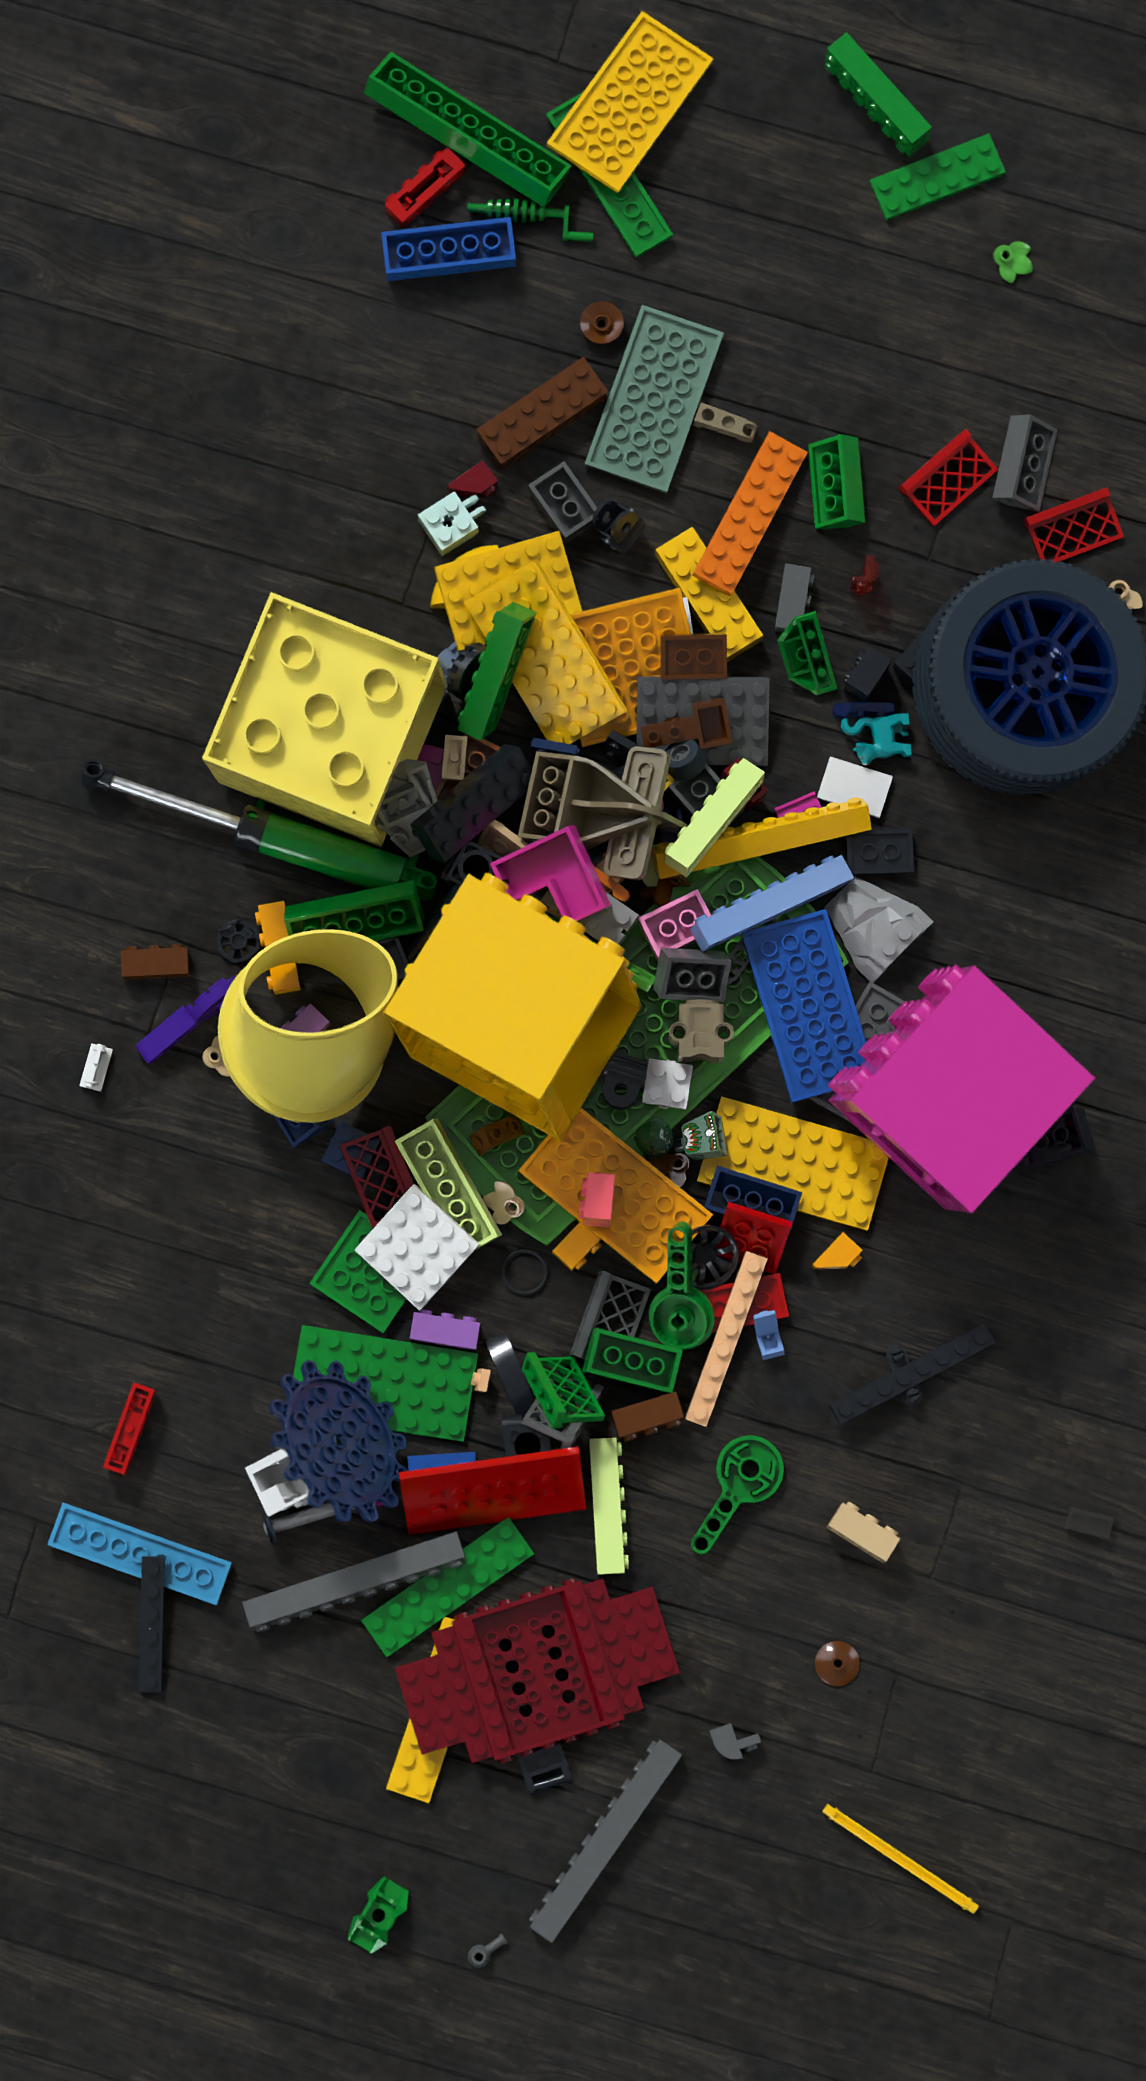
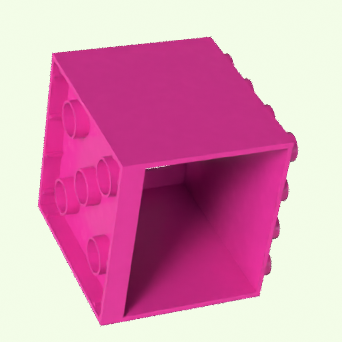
M954 965L952 968L950 966L945 969L941 967L939 970L935 968L918 986L925 996L915 1002L913 1000L909 1003L905 1001L894 1011L888 1021L895 1028L890 1034L888 1032L885 1035L883 1033L880 1035L874 1034L862 1046L858 1054L865 1061L855 1068L852 1066L847 1068L845 1066L830 1081L828 1087L835 1094L828 1101L944 1209L972 1213L1095 1077L977 967L959 968L957 965Z

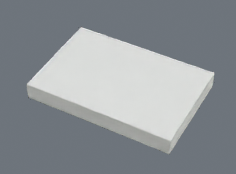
M830 757L817 799L828 803L847 802L850 798H863L868 804L870 816L879 819L893 776Z

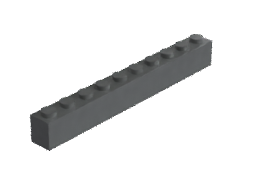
M457 1532L242 1603L252 1631L257 1630V1633L269 1630V1626L274 1624L281 1626L290 1623L291 1619L296 1617L301 1619L313 1615L312 1612L320 1609L321 1611L331 1610L335 1604L341 1602L349 1604L354 1602L357 1597L363 1595L364 1597H371L377 1594L378 1590L384 1588L385 1590L395 1589L399 1583L405 1581L407 1583L420 1580V1576L426 1574L434 1576L441 1573L442 1569L448 1567L450 1569L459 1568L467 1560Z
M659 1739L658 1742L653 1740L646 1750L649 1755L645 1761L640 1759L634 1767L633 1771L636 1774L632 1780L629 1778L625 1780L620 1788L623 1791L620 1797L616 1798L614 1796L607 1806L610 1810L607 1816H600L594 1825L597 1830L593 1836L588 1834L582 1842L581 1846L584 1847L579 1855L577 1853L573 1855L568 1862L571 1866L568 1872L564 1873L562 1871L555 1881L558 1886L554 1892L549 1890L543 1898L542 1902L545 1905L541 1911L536 1909L530 1917L529 1921L532 1922L530 1928L551 1943L682 1756V1754Z

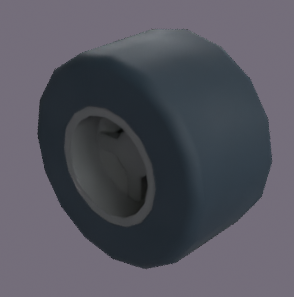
M694 740L672 743L665 750L671 757L668 772L675 780H690L700 774L705 767V754Z

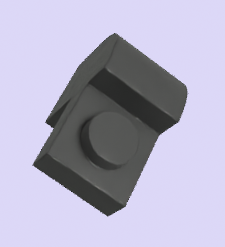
M731 1723L709 1730L715 1749L722 1756L729 1759H741L740 1749L744 1748V1751L747 1752L758 1748L757 1743L761 1742L759 1734L736 1740Z

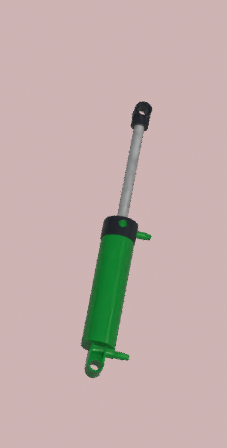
M88 760L83 764L81 785L85 789L97 790L101 788L110 792L112 788L235 829V846L256 853H262L367 889L414 880L420 900L429 901L435 895L437 877L430 872L416 868L419 854L409 857L408 860V858L273 814L270 811L264 810L265 801L260 799L257 801L256 806L248 804L240 818L115 776L116 771L104 769L103 764L97 760Z

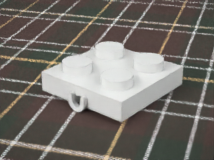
M649 1058L642 1103L658 1105L661 1109H668L670 1107L686 1110L693 1065Z

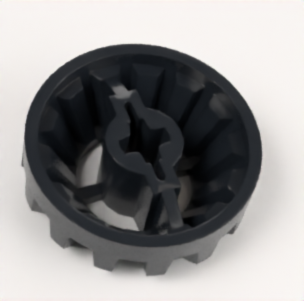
M482 643L466 645L465 650H459L457 659L451 660L453 663L452 668L447 669L449 676L446 678L449 692L463 702L466 694L472 689L474 684L471 680L475 671H478L480 663H478L479 657L487 647Z

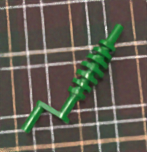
M514 198V206H510V199H506L505 205H502V199H497L496 205H493V200H488L486 204L468 203L467 212L485 213L488 218H492V213L496 214V219L501 218V214H504V218L513 215V222L518 223V215H522V222H526L527 216H530V222H535V216H539V221H544L546 217L564 218L563 241L593 242L594 233L568 231L569 205H565V209H553L541 205L540 208H537L536 202L532 201L531 207H527L528 201L523 200L522 206H519V199Z

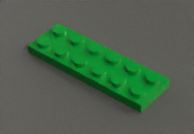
M986 134L873 178L869 183L883 216L888 221L1003 176L1006 171L990 134Z

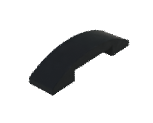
M504 1332L486 1340L485 1343L515 1414H522L523 1421L526 1413L534 1403V1398L509 1339Z

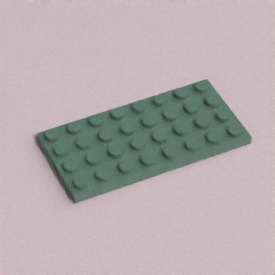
M642 305L585 461V466L667 494L724 333Z

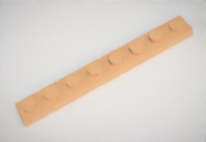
M748 1251L745 1252L688 1408L686 1420L705 1427L708 1424L766 1265L767 1258Z

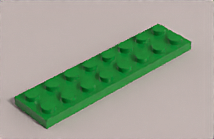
M583 92L546 113V117L555 131ZM580 169L635 258L640 257L673 237V233L634 172L620 192L616 193Z
M506 1518L466 1546L463 1550L467 1561L463 1562L461 1567L456 1569L448 1567L442 1569L441 1573L434 1576L426 1574L361 1620L386 1657H389L534 1555L510 1518Z

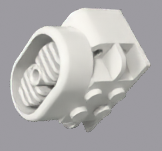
M336 1438V1446H338L341 1442L338 1438ZM282 1449L245 1468L268 1517L292 1506L298 1508L308 1505L307 1485L300 1479L288 1481L284 1476V1471L289 1465L290 1460L287 1453Z

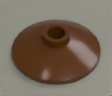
M604 301L589 305L583 311L580 320L584 336L597 344H607L616 340L621 334L624 325L620 310L615 305ZM604 322L606 326L599 328L598 323Z
M832 1641L820 1648L815 1658V1669L822 1681L832 1686H843L850 1683L858 1674L860 1660L856 1650L848 1643L842 1641ZM835 1659H840L842 1661V1666L840 1668H836L833 1663Z

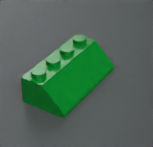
M840 434L808 444L815 529L845 528L865 523L858 438Z

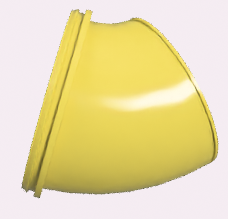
M312 930L282 938L270 944L253 957L228 988L221 1005L218 1022V1039L221 1055L228 1073L239 1090L265 1112L285 1120L301 1123L331 1120L345 1114L361 1103L372 1090L380 1075L395 1033L394 1028L384 1014V1011L398 990L396 967L389 953L377 942L360 934L343 930ZM305 963L321 967L345 982L358 998L366 1017L351 1025L331 1031L316 1033L292 1032L276 1028L258 1018L247 1005L245 995L252 982L265 971L283 964Z

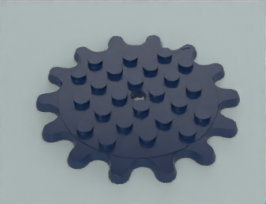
M306 1360L301 1366L302 1382L296 1380L289 1373L283 1375L280 1380V1386L286 1393L287 1401L274 1399L269 1405L270 1413L277 1417L282 1425V1431H277L272 1435L270 1439L271 1445L274 1448L284 1450L290 1460L289 1465L284 1471V1476L288 1481L300 1479L307 1485V1503L309 1506L320 1507L325 1500L333 1506L335 1518L339 1522H347L351 1519L352 1508L359 1511L364 1521L374 1522L378 1518L376 1501L381 1502L387 1508H394L398 1505L399 1500L392 1490L391 1483L393 1480L400 1482L399 1472L407 1471L396 1459L397 1450H403L407 1446L406 1438L402 1434L392 1432L388 1426V1420L394 1413L393 1407L388 1402L377 1404L372 1401L370 1397L371 1382L366 1376H360L355 1383H351L346 1379L344 1368L340 1362H331L327 1375H323L313 1361ZM336 1438H338L341 1442L338 1446H336Z

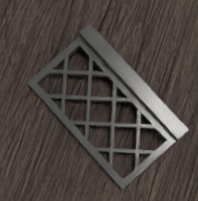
M599 1271L570 1356L585 1360L592 1329L604 1322L607 1330L612 1332L607 1320L617 1315L623 1327L614 1332L618 1333L625 1330L627 1336L634 1337L651 1289L611 1275V1273ZM612 1280L620 1283L624 1291L614 1297L609 1289ZM625 1285H626V1286H629V1287H632V1288L629 1289V1290H627L626 1287H625ZM635 1289L644 1292L642 1300L633 1304L629 1292ZM608 1294L610 1299L605 1301L606 1296ZM626 1295L630 1307L619 1311L614 1299ZM611 1301L616 1313L605 1317L602 1311L603 1305ZM632 1309L635 1320L633 1323L626 1325L621 1313Z
M555 1372V1374H557V1375H559V1376H561V1377H563V1378L566 1377V1376H564V1375H561V1374ZM569 1379V1381L579 1385V1382ZM596 1383L591 1390L599 1403L604 1387ZM563 1386V1387H562L563 1389H565V1390H567V1391H569V1392H571V1393L574 1392V1390H572V1389H570V1388H568V1387H566V1386ZM557 1394L559 1398L567 1401L568 1398ZM578 1395L579 1397L587 1400L586 1396ZM537 1398L522 1421V1424L562 1441V1449L573 1446L587 1423H562L561 1429L563 1432L552 1429L543 1410L540 1408ZM575 1402L577 1407H582V1405ZM585 1408V1409H584L585 1411H587V1412H589V1413H593V1412H594V1411H592V1410H590V1409H588V1408ZM565 1409L567 1415L576 1414L568 1409ZM539 1417L541 1421L537 1422L531 1418Z

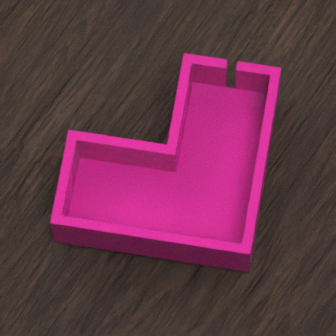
M575 825L567 826L490 863L498 879L502 881L509 880L510 883H506L509 887L506 893L517 901L521 900L524 894L530 896L548 887L561 916L570 917L577 922L612 906Z

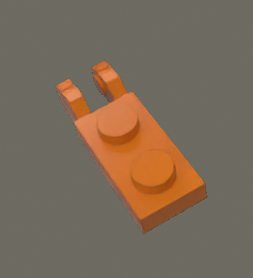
M594 866L604 890L608 891L610 888L616 899L622 902L627 901L630 897L629 891Z

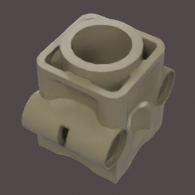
M687 1000L683 1004H679L678 1022L670 1027L668 1041L671 1046L678 1048V1063H691L695 1060L722 1063L724 1048L731 1044L734 1030L730 1024L724 1022L723 1004H719L715 1000ZM677 1031L682 1032L684 1037L681 1039L675 1038L673 1033ZM725 1032L728 1034L729 1037L727 1039H721L718 1036V1033Z

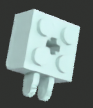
M454 491L418 514L419 523L441 556H444L478 533V526L474 519L485 513L486 509L484 506H481L471 513L467 511L468 507L478 501L476 495L461 502ZM451 521L452 526L448 527V525H446L445 527L444 522Z

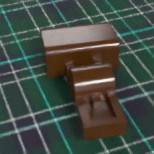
M725 698L692 703L694 716L666 719L663 722L640 726L644 747L652 748L693 739H699L701 749L733 743Z

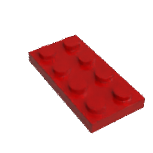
M780 1273L760 1278L743 1327L754 1325L753 1316L762 1311L775 1310L777 1320L789 1317ZM734 1283L700 1290L709 1299L714 1309L715 1324L712 1333L717 1332Z

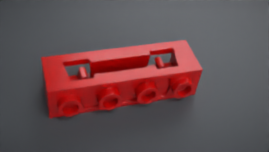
M448 147L444 151H438L433 156V161L430 164H424L420 167L417 175L412 180L410 178L407 179L397 194L392 193L386 199L385 211L402 229L466 172V165ZM438 170L440 177L415 199L416 203L412 206L413 201L410 198L435 177V172Z
M133 1382L103 1468L124 1476L127 1475L156 1395V1390Z

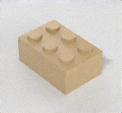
M850 1502L840 1504L826 1528L881 1563H885L900 1540L897 1537L898 1532L888 1526L885 1528L877 1524L879 1520L869 1514L863 1516L858 1512L859 1508Z

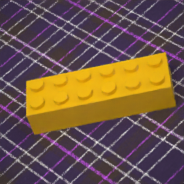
M691 527L655 550V556L676 588L680 587L682 598H688L689 609L706 634H727V662L760 643L763 634L735 591H733L731 596H728L692 576L706 547L694 528Z

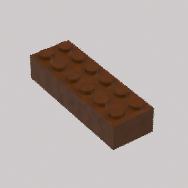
M582 357L477 428L476 436L502 471L608 399V390L585 358Z

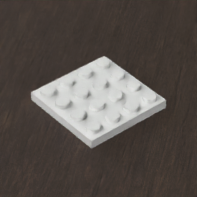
M413 1184L357 1246L355 1251L420 1311L480 1244L416 1184Z

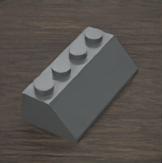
M1011 415L993 499L1008 506L1034 512L1040 511L1058 429L1032 415Z

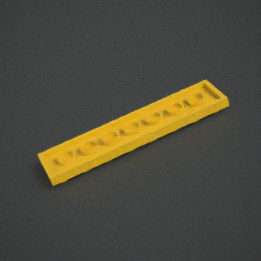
M444 1617L439 1630L451 1627V1622L454 1619ZM435 1644L431 1656L437 1655ZM409 1719L386 1789L429 1803L448 1747L421 1755L414 1729Z

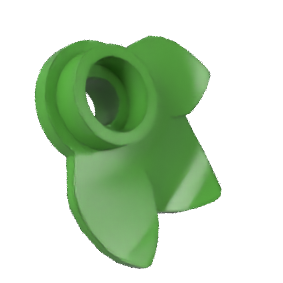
M1013 242L1009 246L1001 245L994 251L993 257L995 263L999 265L1000 275L1010 283L1014 282L1016 274L1025 275L1033 271L1032 263L1026 256L1031 248L1026 243ZM1003 252H1005V253L1007 254V256H1008L1007 259H1004V258H1003V256H1002V253H1003Z

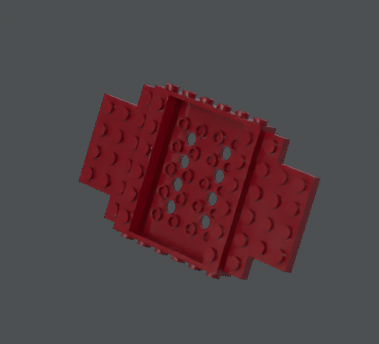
M575 1578L563 1581L562 1587L554 1589V1586L550 1585L541 1588V1593L536 1595L528 1592L519 1595L520 1600L511 1602L510 1598L497 1602L498 1607L490 1609L489 1605L477 1608V1613L468 1616V1612L455 1615L456 1620L451 1622V1627L431 1633L437 1655L395 1668L421 1755L465 1742L471 1763L493 1757L494 1761L499 1759L501 1764L513 1760L512 1755L520 1752L523 1757L535 1753L534 1748L542 1746L543 1750L556 1746L555 1741L564 1739V1742L567 1743L578 1739L577 1734L583 1732L586 1733V1736L598 1733V1728L607 1725L608 1729L620 1726V1721L624 1720L623 1715L644 1708L638 1686L680 1673L653 1587L610 1600L603 1579L582 1585L581 1581L576 1582ZM551 1625L554 1628L555 1634L552 1638H545L542 1635V1628L544 1626ZM502 1639H509L511 1641L512 1648L510 1651L503 1652L500 1650L499 1642ZM550 1648H560L562 1655L558 1660H553L549 1657ZM514 1660L518 1663L519 1669L516 1673L512 1674L506 1670V1663L508 1661ZM564 1668L567 1670L568 1678L566 1681L561 1682L556 1679L555 1673L558 1669ZM522 1682L525 1685L526 1689L522 1695H516L513 1692L512 1687L514 1683ZM571 1690L574 1692L575 1700L572 1703L563 1701L562 1694L564 1691ZM526 1703L532 1707V1714L530 1716L523 1717L520 1714L519 1708L522 1704Z

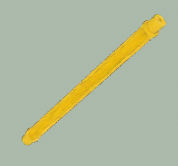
M829 1804L825 1806L822 1813L827 1815L830 1820L835 1821L963 1907V1910H968L972 1914L975 1913L979 1905L974 1903L971 1898L966 1897L844 1815L838 1808H833Z

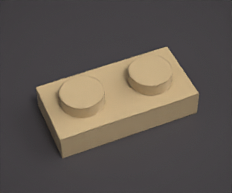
M445 735L442 780L462 781L464 779L467 749L466 736Z

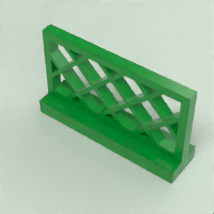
M528 1352L526 1354L522 1371L552 1429H561L562 1423L604 1420L605 1415L574 1356L538 1358L535 1352ZM561 1365H570L571 1370H569V1369H567V1368H565V1367H563V1366H561ZM543 1366H548L552 1368V1370L549 1371L543 1368ZM558 1371V1372H560V1373L566 1375V1377L563 1378V1377H561V1376L555 1374V1372ZM572 1378L578 1381L579 1385L569 1381V1379ZM549 1379H552V1380H554V1381L560 1383V1385L557 1386V1385L551 1383V1381H550ZM563 1386H566V1387H568V1388L574 1390V1392L571 1393V1392H569V1391L563 1389L562 1387H563ZM580 1393L586 1396L587 1400L577 1396L576 1394ZM557 1394L568 1398L567 1401L559 1398ZM571 1401H574V1402H576V1403L582 1405V1407L579 1408V1407H577V1406L571 1404L570 1402H571ZM585 1408H588V1409L594 1411L595 1413H589V1412L585 1411L584 1409H585ZM565 1409H568L576 1414L567 1415Z

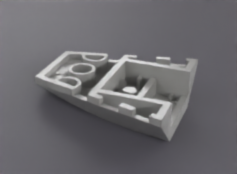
M406 759L397 764L374 820L376 826L381 831L384 830L390 836V839L409 857L426 851L410 824L437 802L426 762Z

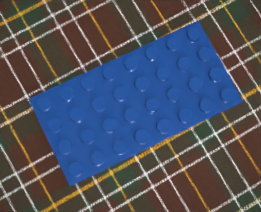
M824 909L741 934L791 1103L832 1092L833 1090L828 1087V1084L845 1066L847 1068L851 1066L855 1068L865 1061L858 1054V1051L866 1043L827 910Z

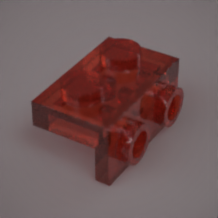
M866 555L863 565V577L853 576L851 579L850 591H854L855 594H867L868 591H872L874 581H877L879 562H875L874 555Z

